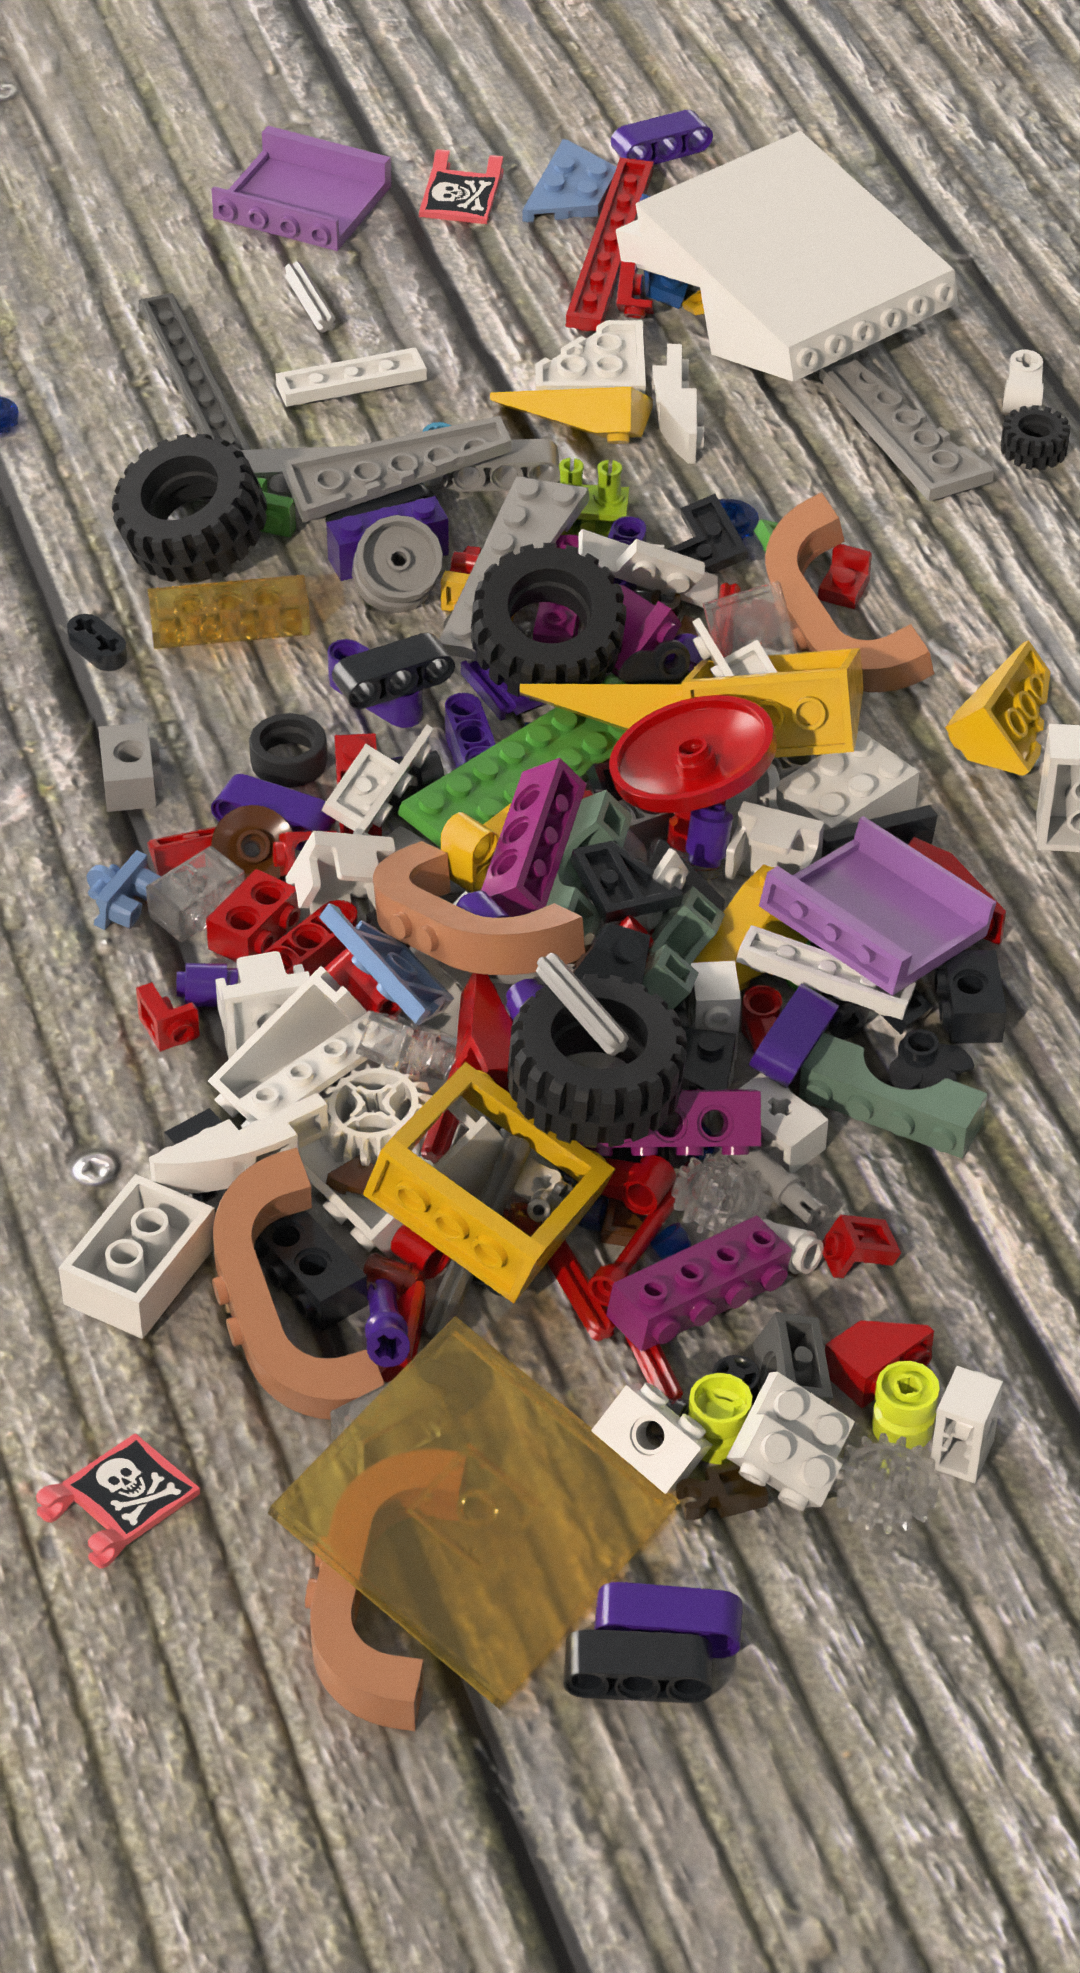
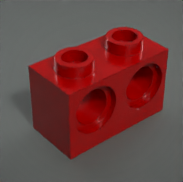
M255 869L206 918L208 949L236 963L240 957L262 954L287 931H291L300 919L301 910L298 906L295 886Z

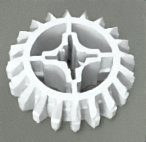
M386 1061L379 1068H373L367 1062L364 1070L357 1072L353 1069L348 1073V1077H341L333 1083V1087H327L323 1090L322 1098L327 1103L329 1134L320 1138L325 1152H330L335 1163L341 1161L346 1163L360 1155L361 1165L369 1166L370 1162L375 1165L380 1151L386 1143L432 1097L430 1087H428L427 1082H422L417 1071L408 1073L403 1064L392 1070ZM409 1110L408 1114L403 1119L402 1115ZM350 1115V1119L347 1122H345L347 1117ZM427 1133L412 1150L417 1156H419L420 1147L423 1146Z

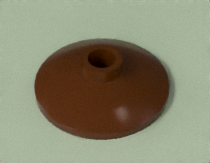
M259 805L238 807L227 813L214 830L211 842L213 860L219 871L228 880L237 885H240L255 869L281 879L283 876H280V867H274L273 843L279 842V834L292 832L286 820L272 809ZM249 843L257 845L259 854L257 856L247 855L244 846Z

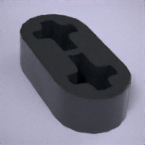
M80 614L68 621L69 645L93 666L103 671H115L126 664L127 650L125 639L99 617L91 614Z

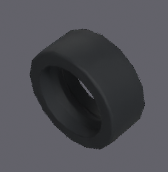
M277 714L262 720L251 732L249 738L250 761L252 770L259 779L288 788L303 786L316 780L324 772L328 761L327 739L324 728L316 720L301 714ZM287 743L301 744L310 748L307 752L293 757L275 756L267 752L272 747Z

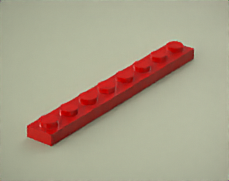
M620 157L566 313V327L576 328L581 331H596V326L604 322L621 268L616 229L638 220L635 203L639 202L642 193L645 195L647 193L653 175L654 161Z

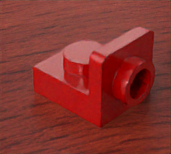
M621 261L616 301L618 311H623L625 317L643 319L645 314H654L653 301L634 299L635 295L641 296L643 274H637L636 263Z
M844 544L835 546L832 552L831 567L819 586L818 599L855 609L870 581L872 553Z
M152 982L136 987L139 1019L160 1052L185 1044L200 1036L198 1009L194 1003L173 1008L170 999L167 996L161 997Z
M840 1214L822 1240L824 1246L823 1256L834 1278L843 1279L854 1262L893 1266L901 1255L896 1240L884 1219Z

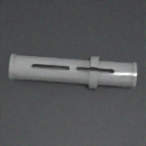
M749 1146L748 1155H729L772 1193V1200L781 1208L788 1207L809 1229H815L822 1224L810 1212L812 1209L825 1220L827 1219L830 1212L829 1206L805 1188V1181L796 1173L789 1174L759 1146Z

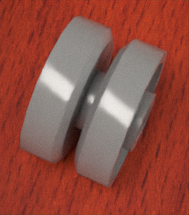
M393 515L379 519L366 529L358 543L353 558L352 577L357 592L369 605L383 612L402 613L415 609L428 599L441 572L443 553L438 538L426 524L413 517Z

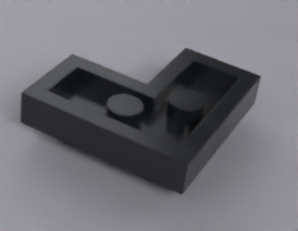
M716 494L680 508L681 517L693 538L672 546L667 550L704 562L705 572L711 574L748 559V550Z

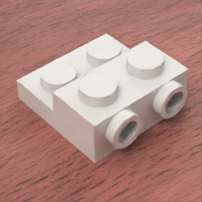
M770 1372L726 1458L741 1467L738 1473L743 1478L759 1486H765L767 1483L780 1492L778 1499L786 1505L800 1511H804L806 1507H822L842 1466V1463L836 1459L855 1421L781 1373Z

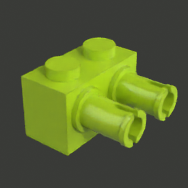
M570 458L560 461V483L588 488L589 492L587 505L568 532L563 531L561 535L572 534L579 536V532L584 529L608 538L614 521L629 515V487H621L622 465L619 462L612 461L611 473H608L609 460L600 462L597 466L598 485H584L583 462L574 458V470L570 471Z

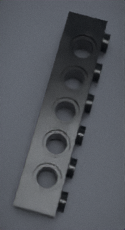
M208 1108L165 1131V1148L174 1146L199 1134L206 1128L222 1123V1121ZM227 1189L191 1194L194 1199L214 1207L216 1215L218 1205ZM306 1210L275 1220L258 1236L254 1250L259 1263L266 1270L270 1282L278 1290L283 1288L292 1298L297 1312L304 1319L310 1318L321 1331L328 1329L368 1306L367 1275Z

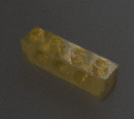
M304 575L147 589L154 649L310 635L309 602Z

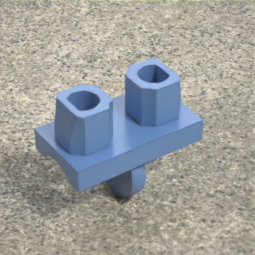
M136 850L121 869L115 864H111L109 867L95 865L90 869L86 876L90 886L88 895L96 900L100 914L94 919L95 926L106 930L113 921L131 929L139 919L142 909V903L132 898L136 895L153 903L160 895L163 877L146 868L148 855Z

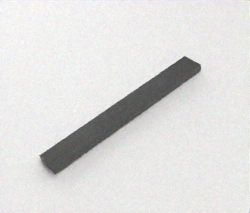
M169 293L139 300V310L199 434L211 435L212 439L215 436L229 441L231 445L237 446L240 450H251L174 294Z

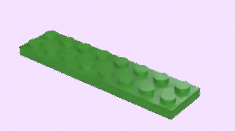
M611 673L605 677V681L601 684L626 683ZM555 707L402 801L398 815L441 848L442 830L454 814L463 812L481 824L486 823L512 803L523 771L561 758L586 783L589 781L586 771L592 764L609 762L616 742L626 731Z

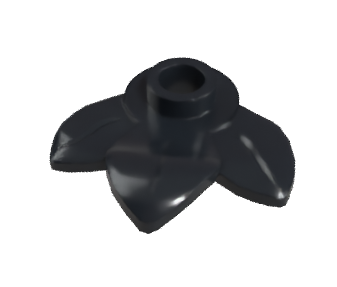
M666 640L658 644L654 650H640L632 654L622 664L618 677L623 681L633 684L682 685L681 682L689 674L690 653L681 642ZM674 653L673 661L665 664L664 659L669 654Z
M915 1029L908 1032L900 1041L898 1057L890 1063L888 1076L892 1087L907 1090L931 1087L945 1078L957 1082L955 1074L968 1072L974 1069L975 1065L970 1055L961 1047L940 1044L934 1033L925 1029Z

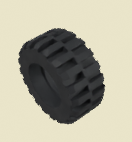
M198 433L196 437L183 434L178 435L176 440L170 442L167 439L157 443L158 447L151 451L147 448L139 454V460L136 463L131 462L125 469V478L119 479L115 488L116 495H114L112 500L115 525L136 563L140 564L142 569L150 575H157L159 579L170 582L177 578L180 583H193L195 578H200L202 581L213 578L212 574L219 571L225 573L232 569L231 564L237 560L241 562L249 554L248 548L250 546L255 547L261 536L260 530L264 529L267 519L265 513L267 509L266 498L244 453L225 439L216 436L212 439L211 435ZM199 497H213L205 507L195 514L178 520H167L171 513L182 504Z
M543 543V548H534L533 544L521 546L519 554L515 555L513 551H509L500 557L499 566L496 563L491 564L484 572V580L478 582L472 608V648L477 651L476 660L480 667L484 670L489 669V678L496 685L500 686L503 682L507 684L508 693L519 697L520 684H601L605 681L606 673L613 671L618 660V654L621 653L626 623V606L623 604L624 594L621 586L617 583L614 584V574L608 567L604 566L600 569L598 567L599 559L590 553H587L584 557L578 554L579 548L566 545V549L555 548V543ZM538 602H552L563 605L576 613L584 623L585 629L578 636L565 642L542 643L522 634L511 621V617L527 605ZM529 698V701L539 702L537 700Z
M585 974L583 979H579L581 983L629 1037L627 1049L614 1056L627 1063L626 1065L607 1069L591 1068L575 1063L568 1059L567 1056L582 1052L607 1053L549 986L546 985L535 993V997L531 996L523 1003L519 1014L514 1017L511 1027L507 1072L509 1080L508 1089L511 1098L517 1102V1108L528 1120L534 1118V1125L544 1133L548 1134L551 1131L557 1134L556 1138L569 1144L572 1140L583 1142V1147L596 1148L597 1143H608L609 1147L621 1146L626 1139H631L635 1142L646 1137L649 1129L653 1132L667 1122L668 1116L674 1113L679 1103L686 1062V1032L682 1029V1022L674 1010H668V1004L656 993L651 996L648 994V989L637 982L630 985L624 983L622 977L610 975V979L598 978L597 974Z

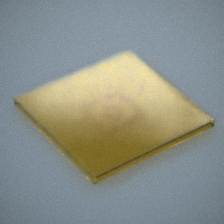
M454 1316L270 1506L267 1514L500 1710L597 1600L599 1588L604 1584L612 1582L675 1511L681 1501L671 1493L665 1494L595 1435L589 1425Z

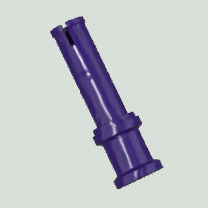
M378 1279L375 1280L377 1289H375L372 1283L367 1289L370 1317L365 1324L367 1353L375 1364L382 1367H394L401 1364L409 1354L408 1326L405 1318L398 1310L397 1289L390 1280Z

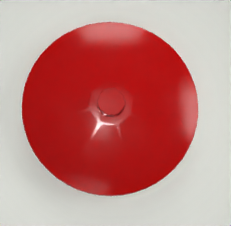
M726 695L694 697L657 709L633 724L616 742L610 755L609 769L618 794L626 802L637 808L659 813L694 811L728 800L755 783L766 772L775 757L777 738L768 713L752 701Z

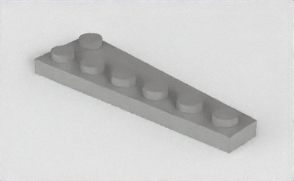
M853 357L836 361L820 369L819 378L928 502L993 482L994 469L966 446L960 448L950 441V434L942 427L938 429L932 427L926 422L927 415L919 409L913 410L904 405L903 397L899 393L886 386L880 378Z
M501 416L284 460L282 461V472L302 522L323 519L328 514L512 452V440Z
M515 477L439 639L451 656L476 660L477 651L473 650L471 643L472 608L475 590L478 582L484 580V572L491 564L496 563L499 566L500 557L507 552L513 551L515 555L519 554L521 546L533 544L534 548H543V543H555L556 548V541L563 531L568 532L589 501L588 488Z

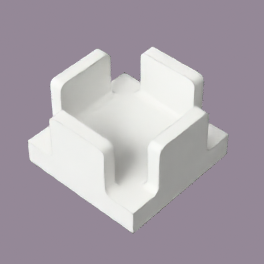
M743 801L738 811L736 831L726 850L725 878L734 880L736 874L751 877L763 864L774 868L779 866L791 875L796 874L821 859L824 821Z
M313 831L285 877L286 883L296 888L299 908H310V914H312L329 901L345 900L351 903L350 897H368L370 912L376 913L373 873L381 861L396 852L393 837Z
M278 951L262 953L237 959V969L241 983L227 986L225 978L215 979L217 1006L224 1029L225 1047L229 1059L310 977L308 971L304 972L302 964L293 965L294 974H287Z

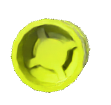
M897 1361L887 1365L880 1372L876 1382V1402L873 1408L872 1429L877 1440L887 1448L899 1452H910L923 1448L931 1440L935 1428L936 1409L940 1391L938 1378L931 1369L913 1361Z
M714 1373L706 1375L697 1380L690 1390L688 1416L696 1420L706 1430L703 1437L713 1446L702 1460L711 1464L721 1465L732 1462L726 1457L752 1408L753 1396L749 1386L740 1378L731 1374Z

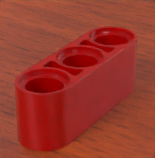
M345 900L329 901L263 953L278 951L287 974H294L293 965L302 964L304 972L308 971L309 976H311L320 966L324 968L346 949L345 945L319 918L320 914L329 903L339 907L342 914L356 927L358 924L357 909L352 903Z

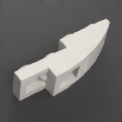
M667 344L666 366L652 365L651 396L653 399V412L658 427L668 444L688 464H696V449L704 448V404L697 403V388H689V359H682V344Z
M317 1092L301 1101L293 1102L288 1107L270 1116L256 1120L240 1130L236 1128L230 1119L213 1127L206 1128L199 1134L174 1146L166 1147L159 1153L149 1157L151 1181L181 1194L228 1189L242 1172L256 1162L279 1152L296 1147L300 1149L328 1135L327 1103Z

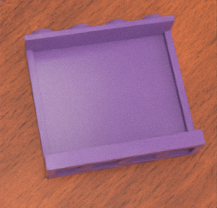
M267 126L262 131L263 151L228 190L215 186L211 189L213 218L338 251L390 189L391 157Z
M864 816L859 818L855 837L852 841L796 874L791 875L779 866L768 871L759 907L892 996L987 936L996 906V901Z

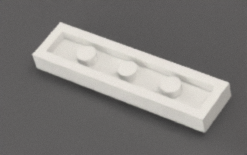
M416 347L276 373V386L286 407L304 405L308 402L329 398L336 399L361 392H373L382 388L409 385L414 382L427 380L426 366Z
M753 925L750 926L736 958V962L747 965L755 971L776 975L790 980L798 986L802 983L807 987L830 994L838 1000L849 1001L872 1009L880 1015L892 1016L901 1020L904 1017L916 983L913 982L892 996L827 951Z

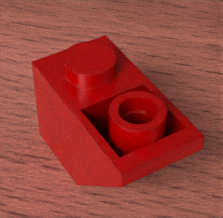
M860 1320L825 1345L830 1381L859 1407L864 1408L875 1400L878 1376L887 1365L897 1361H913L921 1363L926 1367L929 1365L932 1359L934 1330L930 1326L922 1324Z

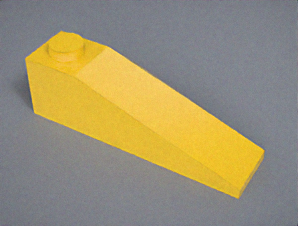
M633 387L490 392V400L504 407L606 438L607 443L628 444L629 438L642 437L653 408V399Z
M1029 640L1022 643L955 712L945 727L953 746L961 750L968 761L1021 776L1030 772L1041 753V745L1036 741L1037 733L1044 729V720L1039 714L1040 706L1047 703L1051 673Z
M520 684V695L625 731L651 712L683 700L682 685Z
M765 864L741 886L724 910L725 916L717 934L693 961V963L735 961L740 991L750 986L751 979L765 973L755 971L747 965L736 962L739 948L751 925L804 944L809 940L759 907L767 872L774 868Z

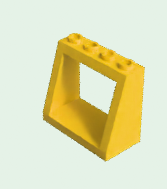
M860 648L767 655L778 673L713 677L710 668L715 666L713 661L701 660L681 682L683 700L700 696L726 695L743 698L762 707L771 718L777 738V750L774 758L855 751L864 689Z
M465 1062L381 1149L363 1195L514 1304L605 1190L615 1168L609 1165L599 1153L588 1150L577 1141L572 1140L569 1144L556 1138L557 1134L551 1131L546 1134L534 1125V1118L528 1120L517 1108V1102L511 1098L510 1093L497 1085L487 1073L476 1070ZM460 1096L512 1135L526 1139L531 1149L579 1182L531 1237L412 1152L414 1147L441 1115Z

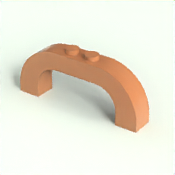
M822 492L805 500L788 512L777 524L769 538L765 554V565L776 602L773 604V609L782 625L789 623L793 629L790 631V634L797 649L800 652L804 650L816 652L860 648L864 692L899 690L934 675L930 651L911 624L886 637L875 640L852 638L844 634L836 626L805 579L804 574L809 564L817 556L845 542L840 519Z
M423 841L392 853L379 863L373 873L377 922L381 929L393 938L453 968L488 975L535 973L539 958L546 957L550 953L557 954L565 964L578 960L585 953L582 916L555 903L521 916L491 918L475 915L440 898V896L451 892L448 854Z
M297 1147L268 1156L247 1168L232 1182L218 1205L213 1225L214 1255L218 1277L212 1278V1284L219 1305L228 1304L232 1318L226 1319V1324L234 1347L242 1344L251 1371L261 1386L278 1402L298 1413L319 1419L347 1420L386 1410V1387L378 1365L370 1359L367 1349L339 1358H317L297 1349L288 1340L283 1331L255 1253L254 1245L260 1233L275 1220L311 1209L312 1192L311 1184Z
M443 1451L412 1452L392 1457L372 1466L357 1477L344 1491L334 1509L327 1538L319 1537L315 1567L320 1569L317 1579L309 1578L305 1595V1608L311 1609L310 1627L314 1665L328 1693L346 1710L368 1722L394 1729L415 1731L424 1691L423 1659L379 1652L364 1643L355 1631L374 1546L383 1533L404 1521L430 1519L459 1523L467 1485L466 1454Z

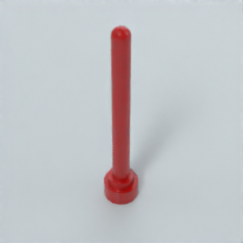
M687 1161L676 1175V1181L656 1210L647 1215L615 1262L599 1267L588 1282V1291L597 1303L608 1307L613 1283L629 1276L628 1274L700 1174L701 1168L696 1161Z

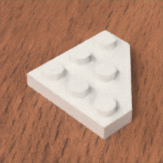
M606 320L596 326V333L590 337L580 336L562 347L561 354L552 360L545 357L535 364V391L633 387L646 394L642 320Z

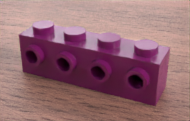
M756 1215L613 1283L606 1316L641 1352L657 1344H666L677 1334L694 1326H702L709 1322L712 1317L730 1308L737 1309L749 1299L765 1291L770 1292L779 1288L787 1278V1270L793 1250Z

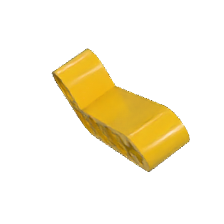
M511 804L484 824L479 823L463 812H458L447 821L442 830L441 850L448 854L450 880L470 893L481 891Z

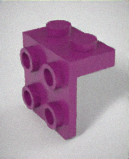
M624 585L620 586L624 594L623 604L626 606V623L621 653L618 654V660L611 672L617 677L622 664L632 654L640 650H654L661 642L673 640L677 631L682 626L671 608L660 601L653 605Z

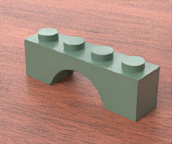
M607 790L581 800L546 905L549 906L555 903L582 916L584 937L589 932L596 935L601 916L596 907L585 897L586 889L570 862L572 850L607 841H613L623 848L633 817Z
M694 886L683 895L680 907L671 908L662 916L661 921L651 936L655 944L648 949L642 985L648 989V994L651 996L656 993L668 1004V1010L674 1009L690 994L699 974L691 966V963L717 934L725 916L718 907Z
M824 1032L801 1066L800 1098L961 1159L965 1156L984 1122L987 1093L948 1078L923 1089L907 1090L892 1087L878 1080L869 1071L864 1060V1047Z

